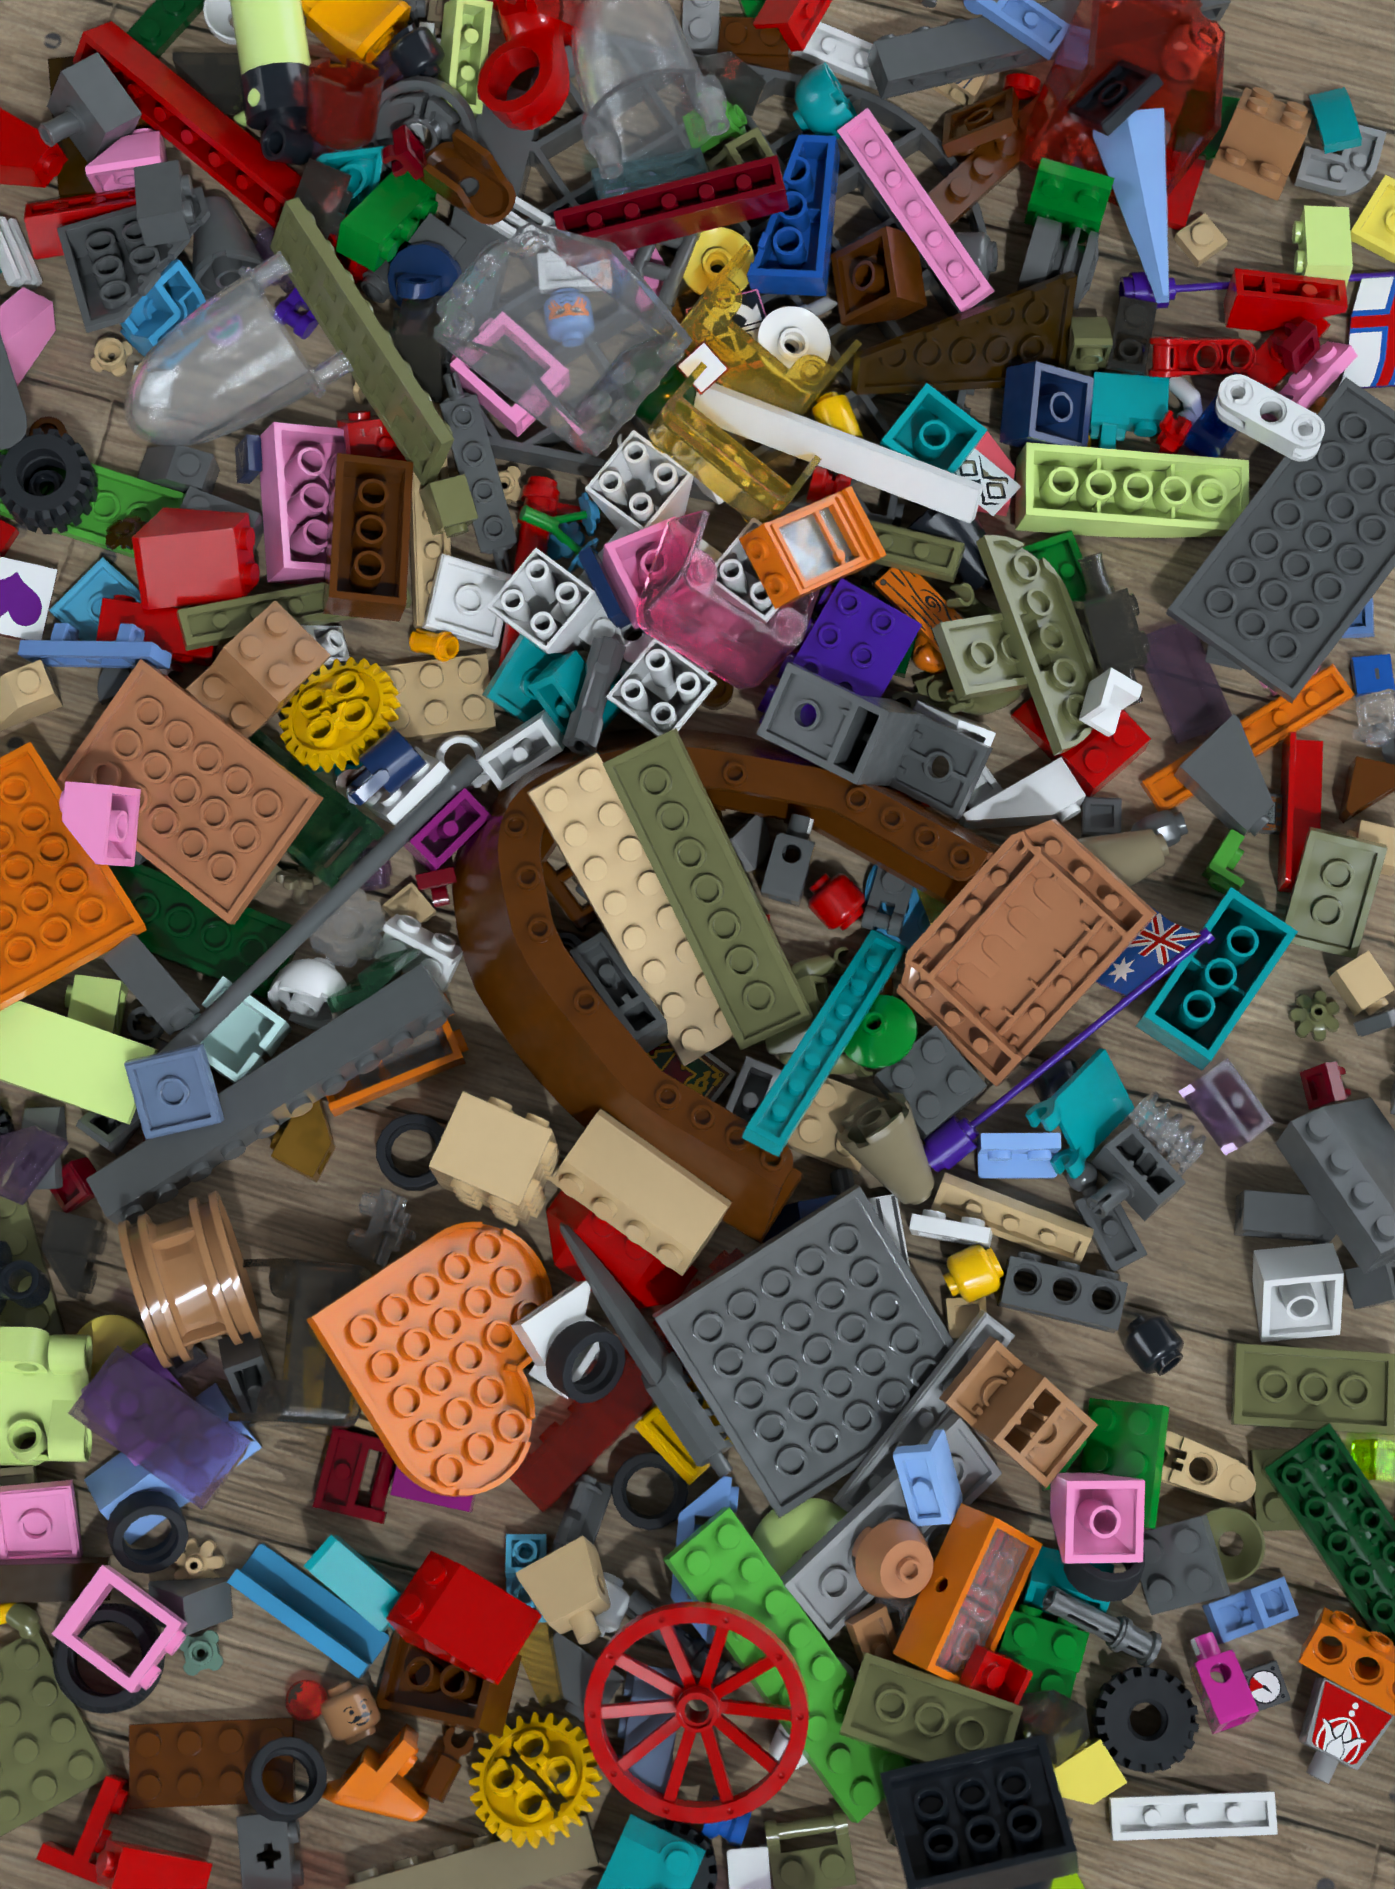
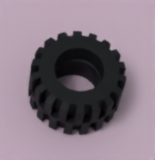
M41 428L33 429L32 436L27 437L25 434L20 442L6 449V455L0 454V498L15 521L20 525L25 524L28 530L36 533L40 527L43 534H52V529L57 528L60 533L68 531L66 525L73 522L75 527L82 523L80 519L81 514L89 516L93 510L89 501L96 502L98 494L94 487H98V479L84 449L78 442L75 444L70 435L64 433L61 437L58 430L50 428L48 434H44ZM49 467H57L66 471L63 484L52 494L35 496L27 493L29 480L38 471Z

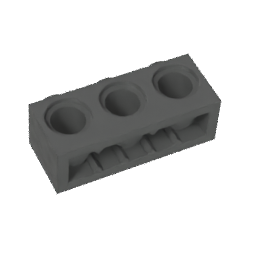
M1021 1251L1018 1252L1017 1257L1010 1256L1007 1259L1004 1270L1005 1276L1002 1280L997 1306L1110 1333L1119 1330L1128 1283L1118 1281L1119 1274L1105 1270H1096L1095 1275L1079 1272L1080 1265L1066 1261H1057L1056 1266L1040 1263L1041 1256ZM1025 1271L1031 1274L1034 1279L1033 1290L1029 1292L1018 1290L1014 1284L1015 1273ZM1064 1280L1072 1286L1073 1296L1071 1300L1061 1301L1055 1297L1053 1285L1056 1281ZM1102 1289L1110 1294L1112 1305L1109 1310H1100L1095 1307L1092 1302V1295L1095 1290Z

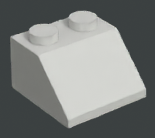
M1333 1243L1254 1250L1252 1282L1261 1342L1340 1335L1344 1272Z

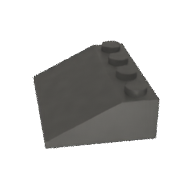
M1370 1097L1324 1106L1292 1120L1275 1144L1364 1275L1394 1261L1395 1131L1373 1099Z

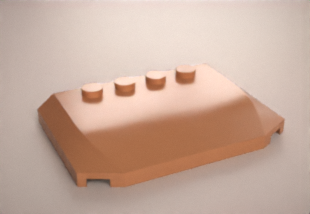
M1052 819L1009 836L993 854L991 859L984 864L979 872L907 951L902 981L898 985L896 993L932 1027L936 1025L952 1045L997 1087L1024 1061L1146 928L1157 913L1058 821Z

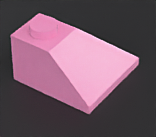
M150 128L134 130L132 135L122 136L85 166L86 175L95 192L101 193L135 187L134 167L168 162L165 142L160 131H154Z
M1058 1473L1051 1482L1050 1516L1062 1562L1065 1564L1143 1562L1145 1480L1097 1473Z

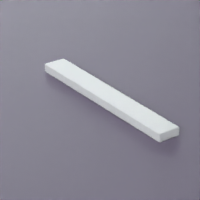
M714 382L702 392L697 388L692 417L964 522L971 524L976 517L984 486L980 483Z

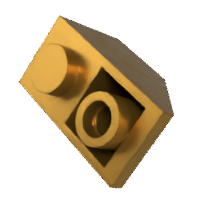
M321 1099L313 1103V1107L306 1114L292 1117L286 1129L280 1127L270 1144V1148L274 1150L271 1157L276 1162L316 1183L335 1150V1144Z

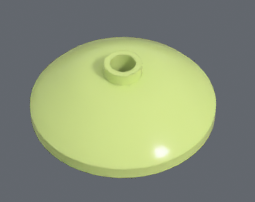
M810 1498L781 1518L777 1516L774 1510H771L758 1524L752 1539L778 1576L781 1577L802 1557L805 1551L810 1550L848 1512L827 1500Z

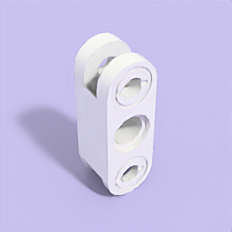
M1241 374L1226 377L1220 384L1215 402V412L1224 423L1298 462L1308 461L1318 453L1325 433V426L1317 414ZM1272 414L1277 417L1278 421L1267 422L1262 419L1261 415Z

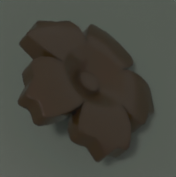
M137 515L125 517L123 523L121 520H117L111 524L106 530L105 545L107 549L114 550L120 545L122 549L128 548L132 550V537L147 522L142 521Z

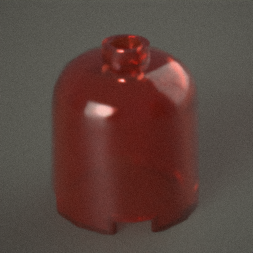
M330 57L314 60L309 65L306 126L309 135L315 142L327 148L330 153L354 151L364 148L374 138L377 130L384 77H379V69L376 66L354 58H347L346 65L330 64Z

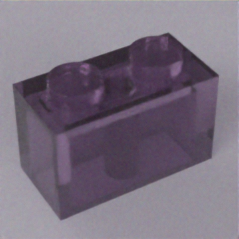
M1228 1058L1205 1071L1179 1091L1225 1155L1247 1144L1274 1123Z

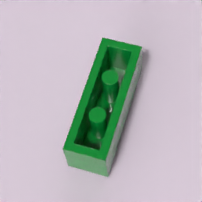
M392 171L340 223L336 251L375 272L385 261L390 262L394 258L398 248L404 241L408 242L430 213L435 215L438 208V202L435 201L437 192L420 179L415 180L408 171L398 177H395Z

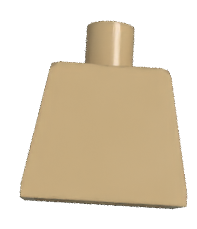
M581 1536L515 1573L546 1622L558 1633L564 1634L573 1629L579 1644H587L600 1637L601 1631L594 1617L607 1611L611 1607V1602L597 1548L588 1539Z

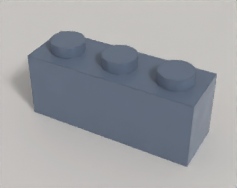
M647 1665L683 1686L677 1669ZM627 1672L624 1696L631 1697V1702L674 1698ZM675 1713L621 1717L618 1737L625 1738L623 1755ZM676 1731L628 1769L641 1782L662 1794H665L670 1778Z

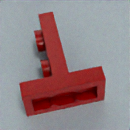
M115 1774L105 1777L76 1850L50 1840L42 1843L36 1860L102 1886L96 1881V1857L105 1849L107 1839H112L113 1831L108 1830L114 1814L120 1815L126 1805L129 1792L124 1789L128 1780Z

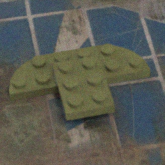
M984 535L976 543L1002 613L940 622L932 628L958 701L1029 688L1053 755L1062 754L1083 741L1093 730L1089 725L1080 721L1079 717L1089 682L1099 676L1067 588L1051 564L1044 557L1038 560L1030 552L1023 549L1024 543L1001 535Z

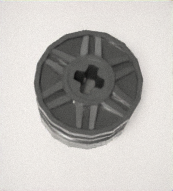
M1038 216L1017 291L1072 271L1078 275L1073 309L1078 310L1081 300L1091 286L1099 258L1098 238L1100 233L1090 231L1087 245L1084 247L1077 245L1081 228L1075 227L1068 242L1062 241V223Z

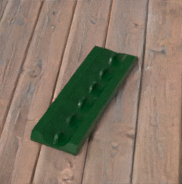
M1326 1423L1262 1469L1266 1478L1369 1632H1380L1386 1635L1395 1645V1520L1331 1424Z

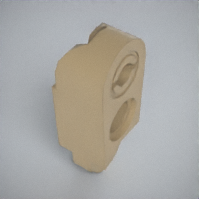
M1167 1431L1164 1451L1166 1457L1163 1462L1161 1483L1231 1505L1246 1501L1252 1497L1255 1492L1256 1481L1254 1475L1248 1470L1247 1465L1186 1437ZM1195 1458L1203 1460L1207 1465L1208 1474L1203 1481H1197L1190 1475L1189 1465Z

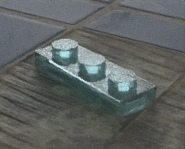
M699 147L591 169V180L597 199L601 200L707 173L708 169Z

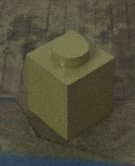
M465 474L431 482L419 492L433 535L446 533L447 538L467 533L469 531L468 526L478 519Z

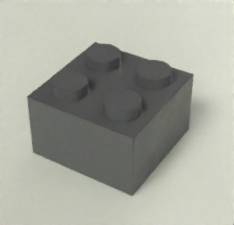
M936 1025L914 1043L912 1049L903 1059L891 1066L884 1067L875 1074L873 1083L887 1100L890 1099L887 1093L896 1092L903 1094L910 1104L920 1138L923 1142L938 1127L953 1115L956 1116L979 1097L987 1087L986 1083Z

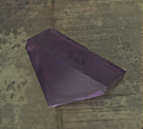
M36 1125L1 1135L0 1196L23 1206L67 1147L68 1141Z

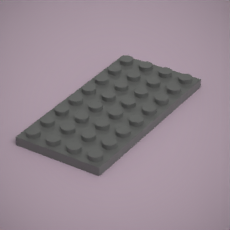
M1347 377L1317 414L1325 426V433L1318 453L1308 461L1298 462L1286 456L1283 458L1166 612L1169 617L1291 704L1395 567V411Z

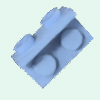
M981 1133L977 1139V1167L980 1179H1053L1057 1176L1050 1160L1061 1149V1133Z

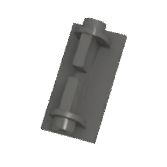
M582 1474L581 1477L577 1476L550 1553L581 1536H584L594 1545L612 1494V1486L597 1482V1479Z

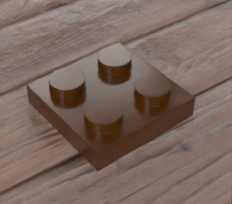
M1014 87L945 115L942 147L947 158L957 154L959 156L969 155L977 150L979 145L991 140L993 142L1003 141L1017 130L1019 99Z

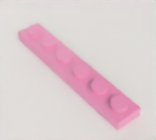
M866 108L838 129L839 135L961 312L967 311L994 292L993 288L871 111Z

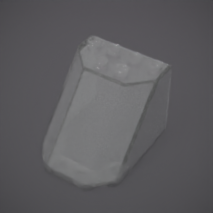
M530 222L518 228L514 236L508 241L501 243L497 239L487 244L480 251L477 258L469 264L453 283L450 290L437 302L436 312L441 317V320L434 327L433 337L439 344L571 447L596 457L609 447L615 434L626 422L633 418L639 405L648 394L652 393L659 386L662 377L672 365L676 364L683 357L684 351L693 341L615 243Z

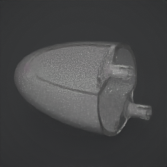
M668 0L580 1L572 28V54L576 79L585 109L581 122V133L587 150L596 158L599 173L603 179L617 178L623 173L624 169H649L675 162L700 148L712 136L722 135L730 128V122L725 114L727 100L723 86L715 75L703 76Z
M278 251L277 254L253 269L250 266L247 268L243 266L238 269L241 278L221 290L184 318L145 355L130 380L124 402L126 421L130 429L138 437L157 445L171 447L193 446L206 443L255 423L311 392L320 399L325 396V387L347 373L354 371L342 350H339L338 353L313 368L311 365H308L298 346L264 294L266 293L264 289L293 272L281 251Z

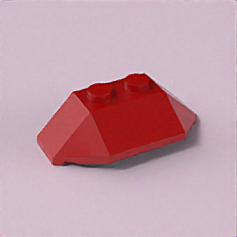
M562 1190L546 1211L554 1265L577 1282L586 1281L560 1231V1223L562 1222L568 1225L595 1254L637 1309L672 1303L681 1296L698 1271L691 1265L684 1275L681 1276L672 1268L665 1266L658 1258L644 1248L630 1241L626 1235L612 1225L598 1218L595 1213L573 1197L566 1195Z

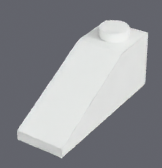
M1062 757L963 813L959 824L967 829L1039 825L1058 818L1063 823L1081 811L1079 806L1082 805L1086 795Z

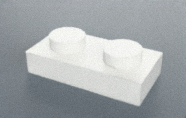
M927 1209L922 1211V1215L912 1213L909 1226L912 1235L970 1246L980 1244L986 1249L991 1246L993 1233L991 1228L984 1227V1220L972 1217H962L961 1222L945 1220V1213Z

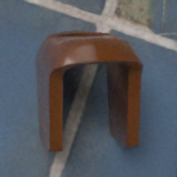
M456 129L452 133L453 142L441 143L426 155L427 165L423 168L424 176L419 179L473 219L482 224L494 225L502 221L512 210L516 200L514 187L504 176L492 154L462 131ZM468 178L475 179L479 183L478 192L471 197H467L459 185Z

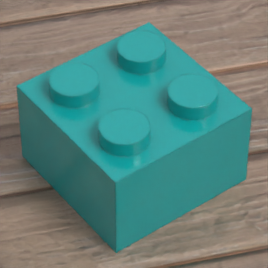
M926 383L879 445L956 474L988 429Z

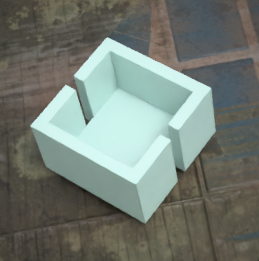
M222 976L201 1005L207 1009L233 983ZM249 995L200 1044L204 1043L210 1067L234 1084L264 1065L265 1062L261 1058L264 1053L272 1057L292 1028L286 1020ZM199 1012L194 1015L192 1022L188 1026L201 1015Z

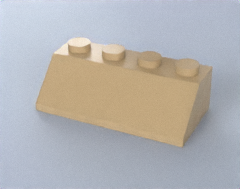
M602 1109L596 1113L570 1150L552 1182L566 1195L573 1197L595 1213L598 1218L612 1225L626 1235L630 1241L644 1248L658 1258L665 1266L672 1268L681 1276L684 1275L706 1247L732 1203Z

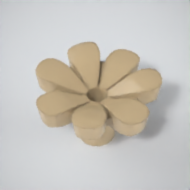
M189 1538L185 1548L186 1552H183L174 1563L180 1565V1568L174 1572L175 1580L219 1578V1575L214 1570L223 1568L225 1559L222 1555L213 1556L212 1553L217 1547L216 1543L211 1539H207L202 1546H199L197 1539ZM194 1562L198 1564L197 1569L193 1566Z

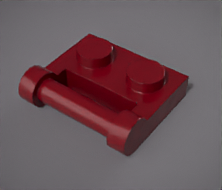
M333 1428L313 1507L376 1523H385L387 1512H383L395 1462L379 1438ZM370 1450L382 1452L367 1508L356 1504Z

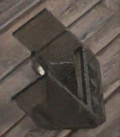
M293 1258L243 1259V1268L270 1272L269 1286L275 1297L290 1299L282 1380H271L262 1387L257 1398V1413H229L228 1421L270 1427L348 1428L353 1426L361 1414V1408L306 1319L371 1276L370 1271L364 1266L350 1263Z

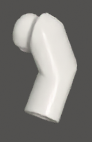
M1183 376L1171 377L1169 380V390L1182 402L1184 411L1177 414V418L1181 415L1193 422L1191 429L1194 426L1198 427L1204 418L1200 392Z

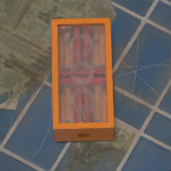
M961 1503L951 1522L939 1553L934 1560L932 1576L928 1584L918 1595L893 1654L939 1678L965 1686L958 1681L976 1644L995 1651L1043 1544L1002 1520Z

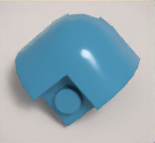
M179 259L169 263L161 273V278L147 295L142 296L125 322L120 323L123 327L120 332L140 354L151 362L168 368L191 348L204 332L200 329L204 319L203 304L207 303L201 289Z

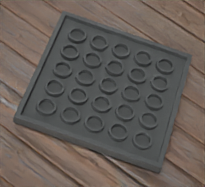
M857 1184L652 1315L779 1518L857 1468L955 1344L869 1200Z

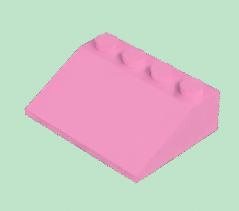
M273 422L259 436L261 438L263 469L260 472L267 582L300 585L325 582L331 470L336 454H346L344 430L331 427Z

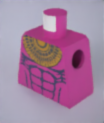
M1213 1632L1190 1640L1198 1660L1192 1665L1190 1674L1212 1734L1250 1722L1259 1710L1234 1651L1228 1650L1221 1653ZM1219 1672L1224 1677L1225 1682L1218 1683L1214 1681L1210 1673Z

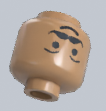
M349 1679L327 1690L330 1698L321 1704L320 1711L333 1739L338 1741L345 1740L346 1745H350L377 1731L374 1725L379 1722L381 1714L367 1685L358 1684L352 1686Z

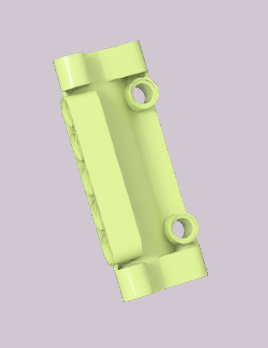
M0 1327V1466H37L44 1461H89L92 1451L90 1404L83 1397L81 1390L91 1383L93 1343L90 1335H49L47 1331L35 1327ZM36 1437L35 1443L31 1447L20 1449L21 1443L25 1439Z

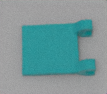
M1099 1048L1051 1098L1033 1105L1025 1115L1031 1127L1036 1128L1042 1122L1045 1130L1051 1132L1059 1125L1070 1148L1055 1154L1050 1163L1056 1174L1061 1175L1066 1169L1070 1178L1076 1179L1085 1169L1086 1158L1135 1107L1106 1049Z

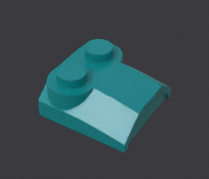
M630 1814L597 1889H690L706 1850Z

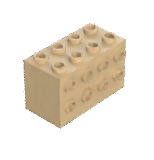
M462 1092L432 1157L429 1168L442 1188L456 1194L455 1197L459 1199L458 1202L480 1211L482 1205L493 1210L492 1213L495 1214L494 1217L514 1227H516L518 1221L528 1225L531 1216L539 1217L547 1198L544 1196L545 1192L543 1189L547 1180L553 1182L563 1163L560 1160V1150L558 1149L553 1130L549 1127V1122L539 1116L527 1113L526 1117L523 1118L514 1114L511 1110L512 1106L500 1099L490 1096L488 1102L466 1092Z

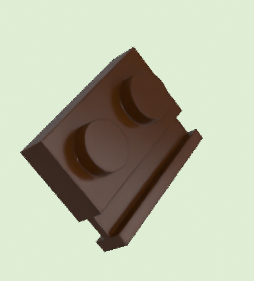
M753 17L721 18L717 49L718 59L790 73L789 63L792 59V52L778 28L755 29L753 25L755 18Z

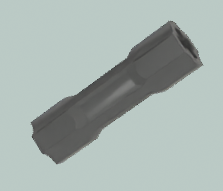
M607 636L593 639L585 665V681L577 707L570 715L563 739V745L568 747L571 752L582 755L596 752L604 725L603 713L607 702L606 696L610 692L612 682L618 677L626 646L619 643L617 639Z

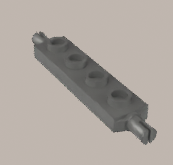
M457 372L451 374L455 385L454 388L449 373L443 375L449 398L439 404L443 421L450 426L453 438L455 439L451 450L458 475L465 474L477 511L478 519L472 525L478 547L482 554H493L498 571L505 572L502 564L503 560L506 573H512L513 569L507 550L518 542L477 394H464Z

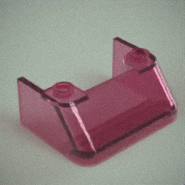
M701 510L667 520L636 609V619L639 627L646 634L738 689H748L760 685L804 639L820 589L779 607L766 625L713 592L717 579L715 562L708 554L698 549L710 513L706 510Z

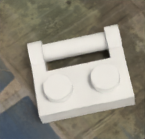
M417 746L414 749L427 764L393 795L382 786L364 803L377 817L394 826L404 819L450 771L440 760L425 754Z

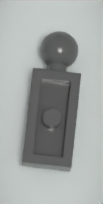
M1085 1161V1169L1076 1179L1070 1178L1067 1172L1066 1179L1069 1186L1076 1191L1082 1192L1084 1196L1073 1204L1084 1225L1094 1229L1092 1240L1108 1270L1115 1272L1146 1256L1147 1252L1121 1204L1116 1206L1103 1219L1094 1215L1100 1208V1205L1104 1203L1103 1201L1094 1209H1089L1086 1202L1087 1198L1099 1190L1096 1186L1098 1173L1095 1166Z

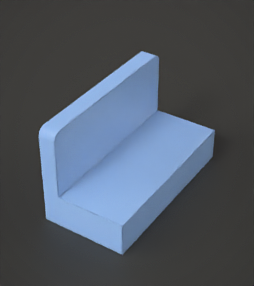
M937 1429L934 1431L928 1444L897 1446L892 1454L910 1520L916 1526L951 1524L963 1501L945 1430Z

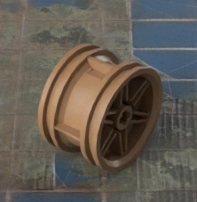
M218 1191L208 1193L209 1201L202 1204L198 1197L189 1199V1212L187 1215L158 1225L152 1222L148 1214L138 1216V1225L132 1226L128 1220L118 1222L121 1250L136 1303L150 1342L164 1369L174 1366V1357L179 1355L183 1362L193 1360V1347L196 1343L223 1334L230 1336L234 1345L244 1343L243 1334L251 1332L254 1339L264 1336L257 1302L244 1259Z

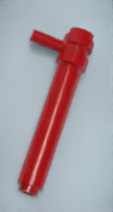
M531 476L528 478L527 484L523 486L521 499L524 502V506L527 505L552 517L581 511L579 506L559 503L560 492L557 490L558 483L551 478ZM524 506L520 507L517 520L521 526L513 574L535 548L547 555L550 532L519 519L520 512ZM506 622L498 668L520 635L518 631Z

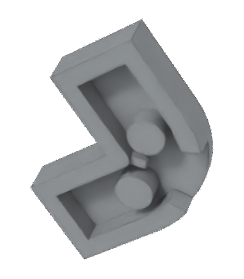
M1358 124L1362 137V146L1342 150L1341 155L1335 153L1324 154V150L1305 146L1294 185L1332 196H1348L1361 191L1369 184L1377 169L1387 132Z

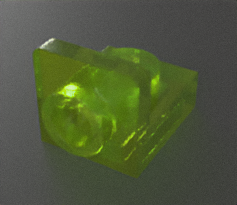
M1382 1439L1353 1440L1351 1456L1367 1480L1395 1483V1441Z

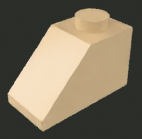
M41 659L7 672L0 677V731L63 706L52 676Z

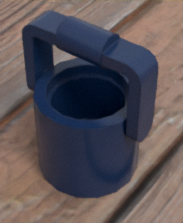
M393 726L359 757V760L367 769L347 786L346 796L350 803L361 806L382 786L393 795L427 763Z

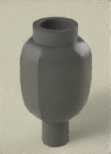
M1169 810L1148 815L1137 821L1131 831L1152 829L1155 835L1161 833L1168 847L1177 844L1182 835L1188 834L1182 813L1173 814Z

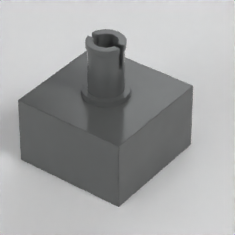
M97 52L60 72L47 104L48 109L55 118L41 123L38 130L42 140L49 147L69 137L89 164L122 136L132 135L142 113Z

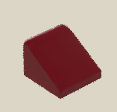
M87 1157L67 1163L62 1168L63 1187L49 1189L65 1215L70 1214L95 1198L86 1178L97 1171Z

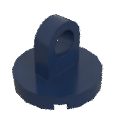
M429 241L413 243L398 252L390 264L388 273L390 293L397 305L409 315L427 319L432 301L451 308L461 294L463 287L461 267L457 260L454 261L453 257L448 254L449 251L441 245Z

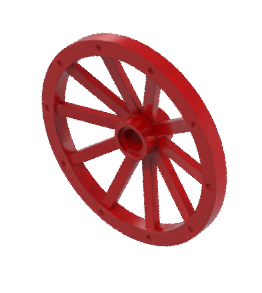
M698 1601L678 1602L651 1609L637 1616L617 1631L605 1645L592 1669L584 1700L585 1730L591 1751L600 1769L612 1785L631 1802L654 1815L673 1821L695 1824L716 1823L743 1816L757 1809L776 1795L787 1783L795 1771L805 1747L809 1727V1700L805 1681L793 1655L776 1634L750 1615L725 1605ZM700 1623L717 1626L701 1678H695L673 1625ZM659 1629L683 1686L624 1652L645 1635ZM729 1630L748 1639L766 1654L716 1685L713 1683ZM614 1665L674 1697L603 1704L605 1683ZM776 1667L785 1683L791 1706L723 1699V1697L771 1668ZM699 1699L704 1701L709 1708L704 1711H697L691 1708L688 1702ZM675 1713L623 1756L618 1758L610 1744L603 1719ZM724 1714L792 1721L790 1736L780 1759H775ZM682 1726L684 1728L682 1739L665 1794H662L641 1782L628 1769ZM713 1726L719 1729L769 1773L749 1789L733 1795ZM701 1732L720 1796L719 1800L689 1801L677 1798L696 1733Z

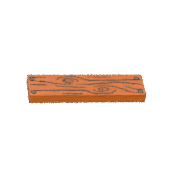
M891 568L875 582V588L898 611L922 624L918 632L940 653L932 628L940 622L963 618L954 609L948 608L947 602L919 574Z

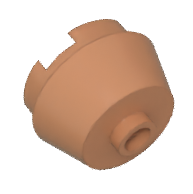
M888 1518V1521H884L874 1528L867 1526L854 1543L852 1556L856 1558V1577L863 1589L875 1597H912L925 1588L932 1576L933 1557L921 1530L909 1521Z

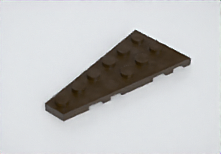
M1072 271L856 352L854 355L851 390L856 395L920 392L926 383L937 391L1005 388L1007 367L1037 361L1064 369L1078 275Z

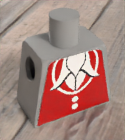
M1316 1677L1299 1736L1300 1743L1316 1750L1306 1773L1329 1784L1338 1763L1350 1769L1358 1770L1395 1716L1325 1678Z

